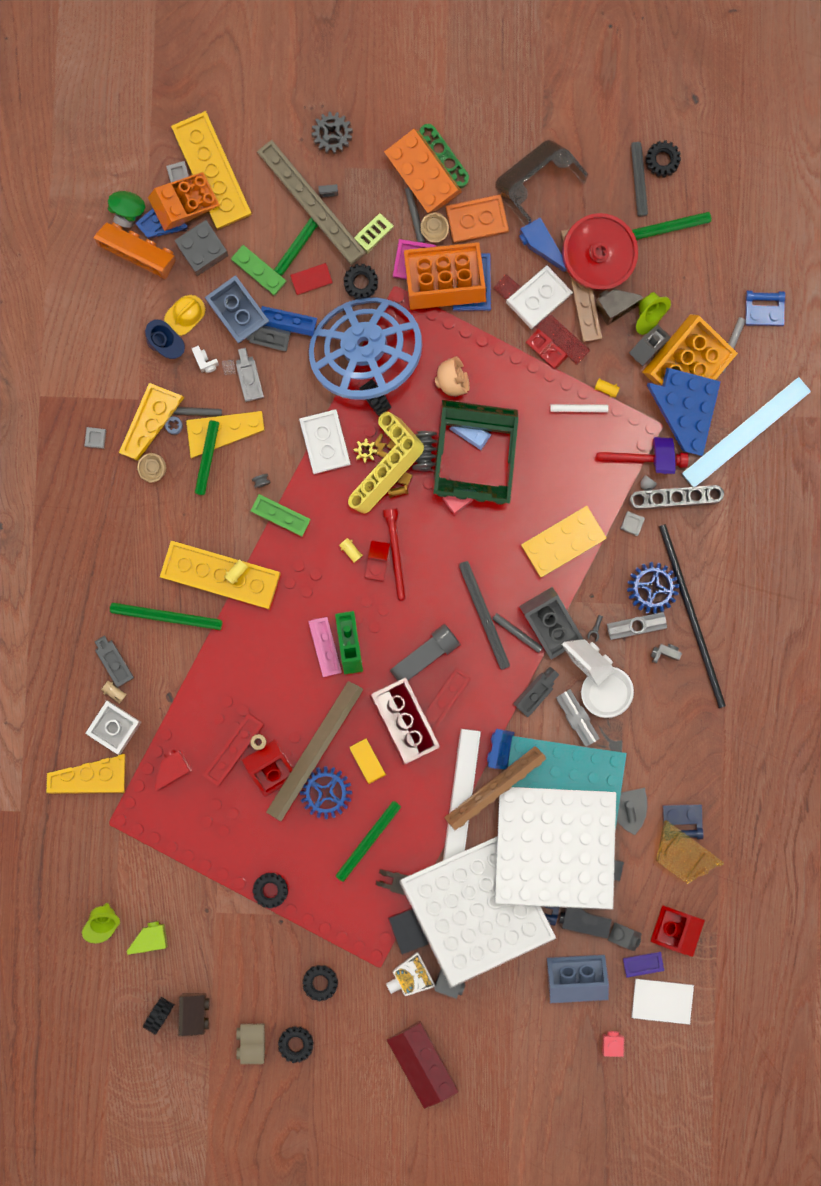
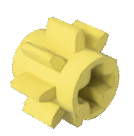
M366 438L365 443L361 444L358 441L359 448L354 449V452H359L356 459L362 458L364 463L369 458L374 460L373 453H378L376 449H372L375 443L369 444ZM364 447L365 449H367L369 447L370 454L367 455L366 453H364L362 455V448Z

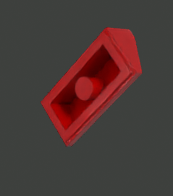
M326 263L290 275L296 295L333 283Z

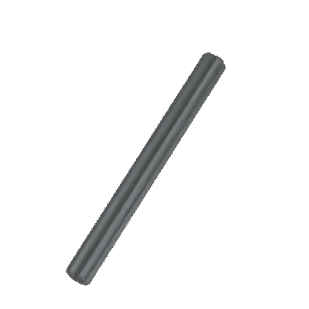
M468 561L459 564V568L501 670L506 669L510 666L470 564Z

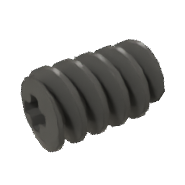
M417 431L418 434L415 435L423 443L424 450L415 461L417 464L413 465L412 469L416 471H435L431 469V467L435 466V462H432L431 459L436 458V455L431 454V452L437 450L436 447L432 446V444L437 443V440L432 439V436L437 435V432Z

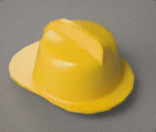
M183 296L167 311L164 321L179 336L185 335L201 321L205 314V305L197 296Z

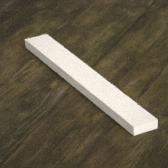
M460 729L449 813L472 796L481 731ZM469 820L457 830H454L448 824L443 861L465 851Z

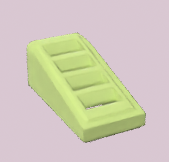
M378 214L354 239L368 254L394 226L384 216ZM379 220L386 226L385 229L377 223ZM375 226L381 233L378 234L372 227ZM370 231L376 238H371L367 233ZM364 236L370 241L369 244L362 239Z

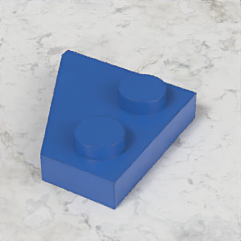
M151 209L135 223L147 239L188 229V226L183 224L164 231L154 209Z

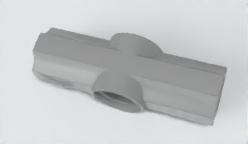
M664 612L607 624L610 640L667 628ZM634 621L641 623L642 628L640 631L633 630L632 623Z
M571 689L556 697L566 714L567 721L572 729L577 732L585 747L600 739L590 723L588 714L579 705Z

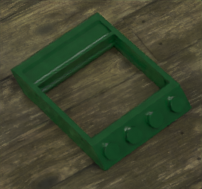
M442 400L433 494H437L440 497L455 496L458 499L470 498L479 502L493 501L497 504H510L519 418L518 410ZM446 426L510 434L506 486H491L440 478L441 455H443Z

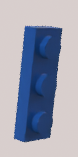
M264 306L261 307L262 312L269 320L265 326L313 336L317 318Z

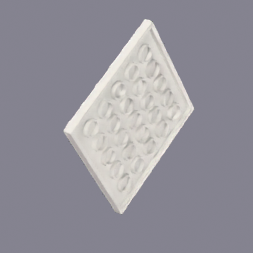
M511 787L508 791L502 793L499 796L495 904L612 910L616 792Z
M498 836L400 880V884L450 987H454L556 938L540 906L495 904Z

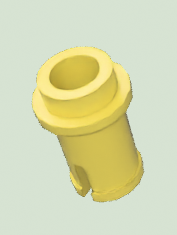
M347 538L339 545L341 547L340 550H343L355 563L363 554L353 545V540Z
M238 560L229 572H225L226 575L224 577L231 584L237 583V579L248 566L241 560Z

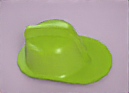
M654 292L646 296L639 304L640 317L636 323V331L642 335L650 332L669 310L671 300L668 297H660Z
M105 903L104 906L96 907L91 911L89 920L82 930V936L86 941L90 943L104 942L112 936L119 926L120 919L115 915V911L110 908L109 903Z

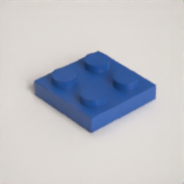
M496 729L492 734L491 743L493 745L487 757L488 767L507 769L512 736H514L515 732Z

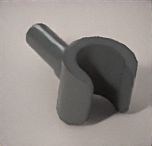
M598 615L593 630L588 632V639L591 633H596L595 642L598 641V630L603 616Z

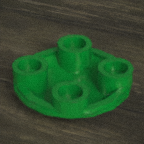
M118 191L109 196L108 211L123 216L128 221H134L137 216L144 213L145 203L135 193Z

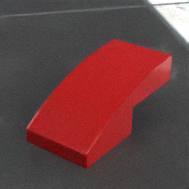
M537 329L526 341V344L553 369H557L568 357L540 329Z

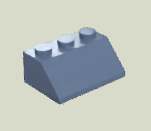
M605 955L547 958L550 1003L609 999V982Z

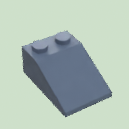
M236 275L205 297L209 306L238 344L269 322Z

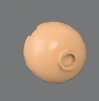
M457 356L442 362L438 367L437 377H435L437 387L441 388L449 396L463 395L468 393L467 391L470 389L468 375L466 372L463 373L461 367L464 365Z

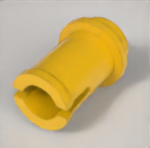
M600 378L595 386V390L610 395V398H616L620 389L616 383L613 385Z

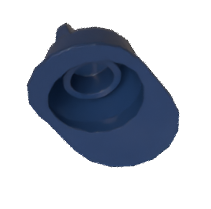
M154 319L147 324L145 335L150 349L169 359H176L182 356L185 350L184 341L170 325L159 319Z

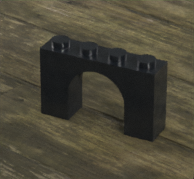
M614 860V880L616 881L621 879L623 861ZM565 907V911L560 913L559 923L562 924V929L608 939L612 922L611 918L589 914L582 908Z

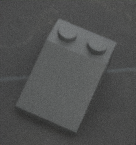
M553 587L519 606L550 659L566 651L562 645L564 642L583 640Z

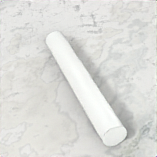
M551 404L550 412H608V405Z

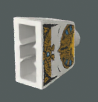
M418 952L393 970L395 979L386 983L391 994L402 989L405 996L435 986Z

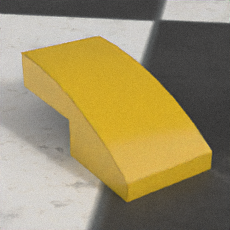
M367 739L349 747L368 784L386 775Z

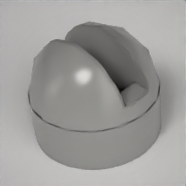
M647 475L640 482V486L644 490H652L657 485Z

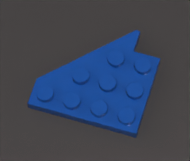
M666 368L662 386L647 383V387L682 451L703 456L721 381Z

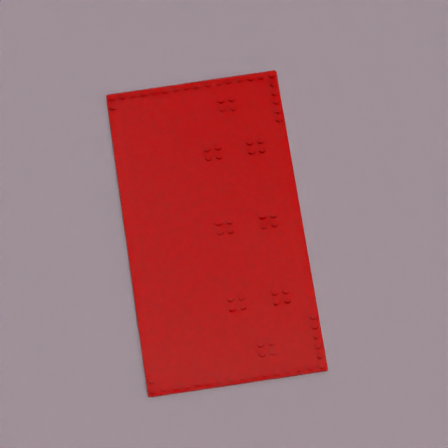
M398 286L392 288L387 299L398 303L413 315L422 335L423 346L420 360L412 375L398 388L385 394L392 407L386 412L399 417L414 434H418L417 431L437 432V435L432 436V439L437 440L438 443L442 400L518 410L519 418L510 504H497L493 501L479 502L473 499L471 503L454 515L443 501V497L433 494L434 471L413 470L412 466L417 464L414 462L406 471V473L413 475L407 487L409 494L390 498L387 492L365 514L351 508L348 504L350 495L383 460V457L374 453L372 455L374 460L369 458L366 463H364L362 458L357 460L356 457L359 455V452H354L355 448H359L357 442L365 443L366 438L368 443L371 444L382 434L383 437L380 443H386L383 452L389 453L391 449L387 445L391 438L380 427L378 423L380 416L374 412L366 399H348L336 395L328 411L337 410L351 465L314 475L308 451L306 450L278 503L311 519L303 537L269 521L247 563L281 573L270 610L235 599H227L217 618L223 622L221 630L211 629L109 821L110 826L255 903L257 901L253 897L252 890L256 880L265 873L280 875L288 885V895L281 905L276 908L267 909L376 967L383 965L396 940L388 917L412 908L406 895L390 891V889L376 885V881H384L391 885L393 882V877L381 875L379 873L380 869L410 876L435 865L446 841L448 822L444 817L450 811L460 729L481 731L473 785L474 790L488 763L487 757L493 745L491 743L492 734L496 729H506L517 708L513 703L527 689L546 652L543 647L537 653L492 618L496 613L542 646L519 606L553 587L566 610H568L603 541L542 578L539 577L521 544L588 506L606 536L644 462L600 460L596 457V454L598 452L649 454L653 447L654 437H658L663 428L662 423L614 398H610V396L595 390L593 387L558 369H553L550 365L438 307L410 310L408 292ZM388 306L385 310V313L392 316L399 325L410 322L408 317L395 307ZM383 317L376 324L382 330L393 326ZM414 329L402 331L404 340L402 351L411 356L415 348ZM397 333L386 336L387 346L396 349ZM364 341L362 347L367 345L368 341ZM384 353L376 361L378 367L385 364L392 355ZM457 356L464 365L461 367L463 373L466 372L468 375L470 389L466 394L449 396L441 388L437 387L435 377H437V370L442 362ZM398 358L391 368L382 373L385 383L396 378L406 368L408 362ZM356 365L354 372H369L371 368L369 365ZM374 377L351 379L348 389L360 390L359 388L371 379L376 384L377 382ZM550 405H608V412H550ZM446 426L439 477L460 482L506 486L510 434L487 431L492 435L482 450H479L451 431V426ZM437 443L432 444V446L437 448ZM363 447L361 454H362V455H363L364 453H366L367 455L370 454V453H369V449H370V448L368 447L367 449H365V448ZM437 450L432 451L431 454L436 455ZM396 482L390 489L402 487L404 484ZM398 508L399 516L397 517L396 528L405 599L403 601L398 600L389 526L386 518L383 517V510ZM347 538L353 540V545L363 554L355 563L343 550H340L341 547L339 545ZM371 540L390 543L384 581L365 578ZM468 561L509 661L510 666L506 669L501 670L459 568V564ZM354 611L363 672L344 674L335 614ZM324 617L328 618L342 673L327 677L322 675L308 622ZM445 624L461 645L448 655L446 653L442 654L408 681L423 713L427 710L456 667L472 679L433 733L440 748L403 765L370 695L397 682L390 670L433 637L431 633ZM349 681L363 689L313 770L314 774L317 775L316 768H320L321 773H324V767L327 766L328 772L331 773V769L334 767L335 775L342 771L339 777L341 779L345 776L348 777L344 784L351 783L350 787H346V791H352V794H346V797L351 798V802L345 800L344 804L348 808L345 809L341 806L342 814H339L337 810L334 811L336 814L335 818L332 817L331 812L328 813V819L324 818L325 813H321V817L317 818L318 811L311 815L310 811L313 808L311 806L308 809L304 808L309 803L308 801L301 802V799L306 798V794L300 795V792L282 821L266 813L281 788L264 797L242 762V759L257 751L252 747L251 743L219 787L202 776L248 713L264 724L258 734L265 737L266 744L275 740L292 768H294L347 682ZM260 738L255 741L256 745L260 746L262 744ZM364 739L368 740L386 774L368 784L349 748ZM172 750H175V752L181 751L191 772L156 791L154 786L161 761L165 759L164 755ZM323 776L315 780V782L326 786L332 780V777ZM337 782L333 788V793L341 799L342 788L339 782ZM331 784L329 787H326V789H325V788H322V789H321V788L318 786V788L323 792V795H322V798L320 799V801H321L323 798H326V796H327L328 798H329V797H332L333 799H335V798H334L333 796H331V794L329 793L332 784ZM311 786L310 796L315 804L319 798V792ZM327 799L321 804L320 808L330 809L337 804ZM393 801L397 802L401 806L400 810L346 880L342 882L336 878V874ZM267 883L263 887V893L268 898H274L278 893V888L273 883Z

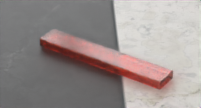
M506 274L493 289L507 300L521 287ZM551 314L535 326L552 339L553 343L562 349L576 365L590 352V349Z

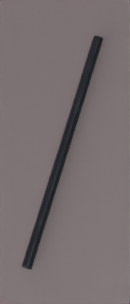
M666 524L661 525L659 529L674 575L677 577L676 581L679 584V590L718 708L725 707L726 704Z

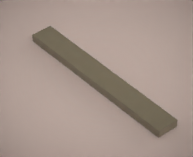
M272 140L257 151L259 156L351 266L366 254L363 248Z
M349 681L347 682L266 813L282 821L362 693L363 689Z

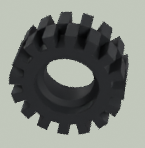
M666 140L663 142L658 141L647 152L645 161L647 169L651 170V174H657L656 177L663 176L664 178L667 175L671 176L673 172H676L680 164L681 153L677 150V146H673L672 142L669 144ZM661 152L667 153L670 156V163L666 166L659 165L656 161L657 154Z
M365 264L351 266L344 276L345 290L354 299L370 298L378 288V277L375 270H372L369 265L365 266ZM358 275L366 276L369 281L368 285L363 289L355 287L353 283Z
M371 379L359 389H374L378 385ZM385 395L366 399L378 416L392 408Z
M265 873L254 883L253 897L264 908H276L285 901L288 895V885L280 875ZM273 883L277 886L278 893L274 898H268L264 895L263 887L265 884Z
M316 965L306 972L303 979V990L312 1000L325 1001L331 998L337 990L338 978L331 968L325 965ZM316 976H324L328 981L327 988L322 991L316 990L313 986V979Z
M160 997L142 1027L156 1035L173 1009L174 1004Z
M293 1026L287 1028L281 1034L278 1041V1050L281 1056L286 1061H291L292 1063H300L306 1060L313 1050L314 1042L312 1035L303 1027ZM293 1037H298L303 1041V1048L299 1052L291 1051L288 1046L289 1040Z

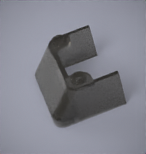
M552 140L544 141L496 181L497 192L501 194V197L525 226L531 223L532 219L521 206L528 196V191L523 183L552 161L558 168H567L569 166L583 184L588 177V173L570 151Z

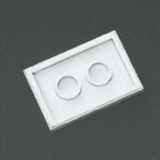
M546 266L509 297L506 303L532 330L569 298L573 292Z
M336 409L299 419L314 475L351 465Z
M635 978L631 1018L690 1024L694 985Z

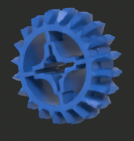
M650 562L648 569L645 564H642L643 571L637 567L635 571L638 575L632 573L630 577L634 581L629 580L627 584L633 585V588H627V592H633L629 599L635 597L636 601L632 604L635 606L640 603L641 605L638 608L640 611L645 606V613L647 614L650 612V608H652L653 614L657 613V608H659L660 612H664L663 605L669 609L671 605L668 601L672 603L676 601L671 596L679 594L677 591H673V589L679 588V584L673 585L677 577L671 579L670 575L674 572L671 570L666 573L665 571L668 568L666 565L661 570V563H657L656 568H654L653 562ZM653 573L650 582H639L644 574ZM659 574L666 580L668 589L659 584ZM654 582L655 587L659 590H655L654 593L651 595V589L646 586H651ZM638 588L646 591L647 602L640 597ZM656 594H667L662 602L652 604Z
M327 766L324 767V773H321L320 768H316L318 774L315 775L312 771L310 775L313 778H308V784L303 786V788H306V791H300V795L306 794V798L301 799V802L308 801L309 804L304 808L308 809L311 806L313 808L310 811L311 815L318 811L317 818L321 817V813H325L324 818L328 819V813L330 812L332 817L335 818L336 814L334 811L337 810L339 814H342L343 812L340 807L348 808L344 801L351 802V798L346 797V794H352L351 790L346 791V787H350L351 783L344 784L348 777L345 776L341 779L339 776L342 774V771L335 775L334 767H332L331 773L328 772ZM323 776L332 777V780L326 786L318 784L315 780ZM337 782H339L342 788L341 799L333 793V788ZM332 784L329 793H330L331 796H333L335 799H333L332 797H329V798H328V797L326 796V798H323V799L320 801V799L322 798L323 792L318 788V786H319L321 789H322V788H325V789H326V787H329V786ZM311 786L319 792V798L315 804L310 796ZM327 799L337 804L330 809L320 808L321 804Z

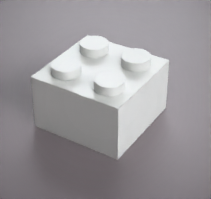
M106 701L85 734L116 754L121 755L140 726L141 721L110 701Z

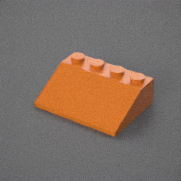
M479 242L404 250L410 310L486 302V288Z

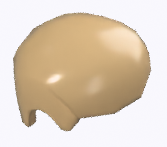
M431 212L424 216L421 221V233L429 242L439 243L448 235L449 223L442 214Z
M149 453L140 458L137 470L142 479L152 483L160 480L165 475L166 463L161 456Z

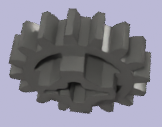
M329 112L328 117L322 114V120L316 119L317 126H312V130L316 131L312 133V138H316L314 144H320L319 150L321 151L325 148L327 154L330 150L333 151V154H336V149L343 152L342 146L348 147L349 143L347 140H352V136L349 134L353 133V130L348 128L351 125L350 121L345 122V116L339 118L338 112H336L335 116H332L331 112ZM342 127L345 130L344 136L340 133ZM320 129L325 133L322 139L320 137ZM335 130L336 135H329V131L333 132Z

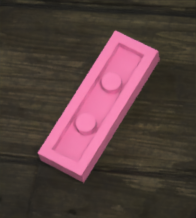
M324 617L308 621L323 677L342 673L328 618Z

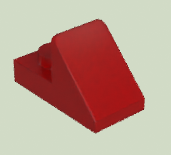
M371 540L365 578L384 581L390 543Z

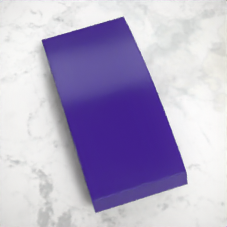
M654 437L653 447L656 473L675 474L673 438Z

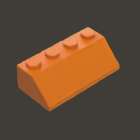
M106 222L95 234L94 240L99 247L165 280L176 261L173 255L174 252L165 247L160 249L156 247L157 244L149 239L144 241L139 238L140 235L133 231L128 233L122 230V226L114 222L112 224Z

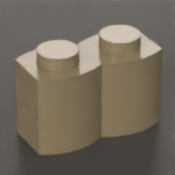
M241 1023L240 1028H237V1040H240V1048H237V1059H240V1064H264L265 1023Z

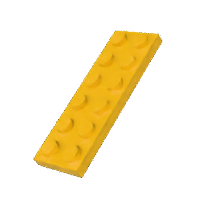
M206 111L172 125V130L192 175L204 173L220 204L209 211L217 230L252 215Z
M171 541L160 578L270 610L281 573L243 562L248 568L237 579V583L231 584L224 577L226 575L225 572H229L238 560Z

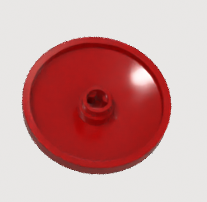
M595 213L581 218L568 230L563 241L562 258L567 272L577 283L592 290H608L625 282L634 271L638 260V244L634 233L624 221L610 214Z

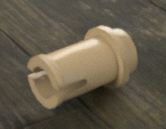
M107 681L101 689L104 692L103 694L109 695L120 704L127 694L113 685L114 682Z
M254 735L251 739V745L254 749L261 750L266 745V739L263 735ZM259 738L262 740V744L260 746L256 745L255 741Z

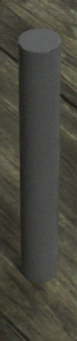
M408 187L405 188V193L417 242L425 243V238L421 233V222L414 194Z
M177 407L173 414L222 416V409Z
M496 613L492 618L537 653L543 648Z

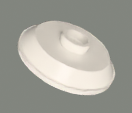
M613 667L614 671L599 686L588 676L582 685L581 696L585 707L592 714L601 718H612L622 714L633 700L634 688L631 679L624 671Z

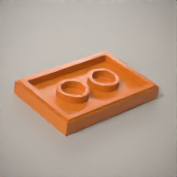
M501 194L445 206L453 244L509 232Z

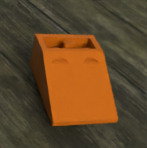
M203 172L156 187L148 196L164 231L181 226L220 205Z

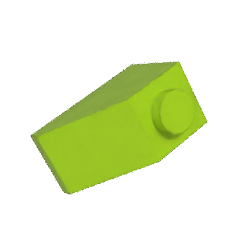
M159 921L147 923L148 927L142 929L127 950V955L167 948L165 925H159Z

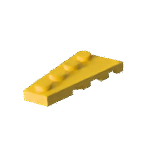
M125 754L47 773L46 793H125Z

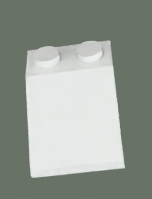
M583 639L568 641L562 644L571 661L597 686L614 671L611 665L613 661L606 654L602 656L598 652L600 649L593 642L589 644Z

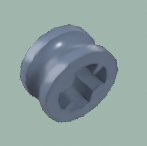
M172 416L165 423V428L170 434L176 435L181 432L183 424L179 418ZM177 421V426H179L178 429L173 428L172 430H170L169 427L171 426L169 425V423H175Z

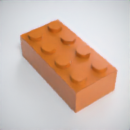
M412 129L384 151L427 213L437 212L462 193L459 186L418 130Z

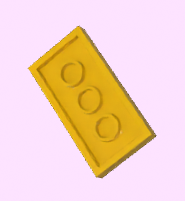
M588 506L521 544V547L539 577L542 578L607 538Z

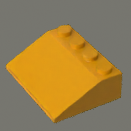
M690 314L642 373L654 384L660 386L663 384L666 368L716 380L738 353L699 315Z

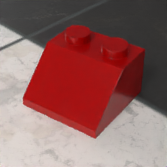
M275 740L266 744L263 749L257 750L242 759L247 772L264 797L281 788L293 770Z
M662 905L650 942L693 957L705 920Z

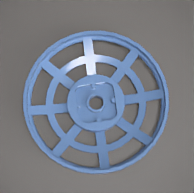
M382 298L356 299L335 308L319 323L310 341L309 361L317 380L333 394L343 398L358 400L376 398L395 390L412 375L421 357L422 335L413 315L398 303ZM380 303L377 310L362 309L353 311L352 306L359 304ZM388 306L395 307L402 311L410 322L399 325L392 316L385 313V310ZM345 310L347 315L340 318L330 330L322 329L331 318ZM373 314L369 322L359 323L356 318L357 315ZM383 317L393 326L382 330L376 324ZM349 319L351 327L345 332L336 331L343 322ZM414 329L415 348L411 356L402 351L404 342L402 331ZM397 333L396 349L387 346L386 336ZM317 336L326 337L324 345L325 357L315 362L314 345ZM331 339L341 340V348L330 353ZM362 341H368V344L364 347L359 346ZM384 353L392 355L385 364L378 367L376 361ZM344 355L349 361L346 370L338 366L334 360ZM398 358L408 362L406 368L396 378L385 383L382 373L391 368ZM329 363L334 371L343 376L340 387L328 381L319 369ZM356 365H369L371 368L369 372H354ZM374 377L378 384L377 388L369 390L348 389L351 379Z

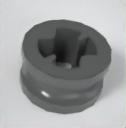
M268 474L252 478V482H255L254 488L270 484V480H267Z

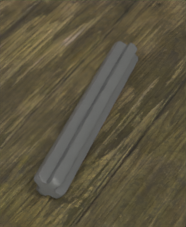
M633 142L631 144L637 215L644 217L648 214L642 143Z

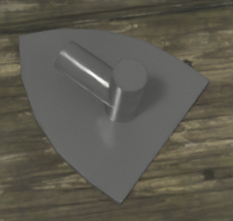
M645 788L621 792L617 822L626 831L636 835L642 827L647 813Z

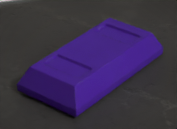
M661 952L623 958L626 978L664 971Z

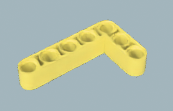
M390 412L381 414L378 423L396 445L348 499V504L351 508L364 514L368 513L420 457L424 450L423 443L399 417Z

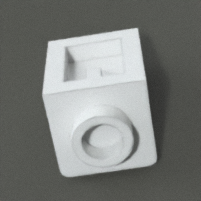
M199 346L192 348L201 372L210 373L217 369L216 366H219L217 359L206 363L205 361L209 359L205 350H200Z

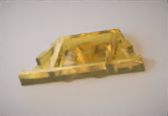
M667 820L664 821L656 861L684 882L689 884L696 880L697 877L709 873V870L724 864L722 860Z

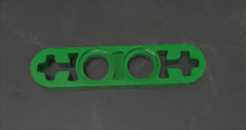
M431 124L423 125L420 128L423 138L432 150L436 144L444 146L442 153H436L434 150L433 152L443 165L447 159H452L455 162L453 168H446L449 174L453 173L451 177L459 188L466 187L469 182L467 171L436 128ZM426 129L427 131L432 130L431 136L434 139V141L431 144H429L431 142L430 137L428 135L424 136V130ZM456 170H457V173L459 174V176H461V177H462V176H465V178H464V183H462L461 181H459V182L456 181V180H457V175L455 174V171H456Z

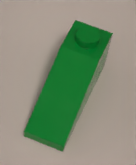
M354 611L335 614L344 674L363 672Z

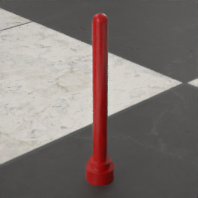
M598 452L596 457L600 460L654 462L655 455ZM679 452V454H675V466L687 468L688 453Z
M398 508L383 510V517L386 518L389 526L398 600L403 601L405 599L396 528V521L399 516Z

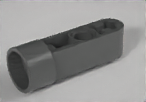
M445 624L431 633L433 636L431 639L390 670L397 681L404 678L409 681L442 654L446 653L448 655L461 645Z

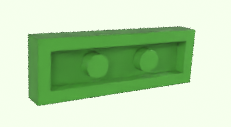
M244 245L231 258V261L274 297L287 283L284 278Z
M260 494L251 509L252 513L303 537L311 519Z

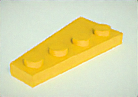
M149 383L119 453L138 461L185 397Z
M262 411L186 420L191 459L203 454L210 420L219 422L214 449L265 431Z

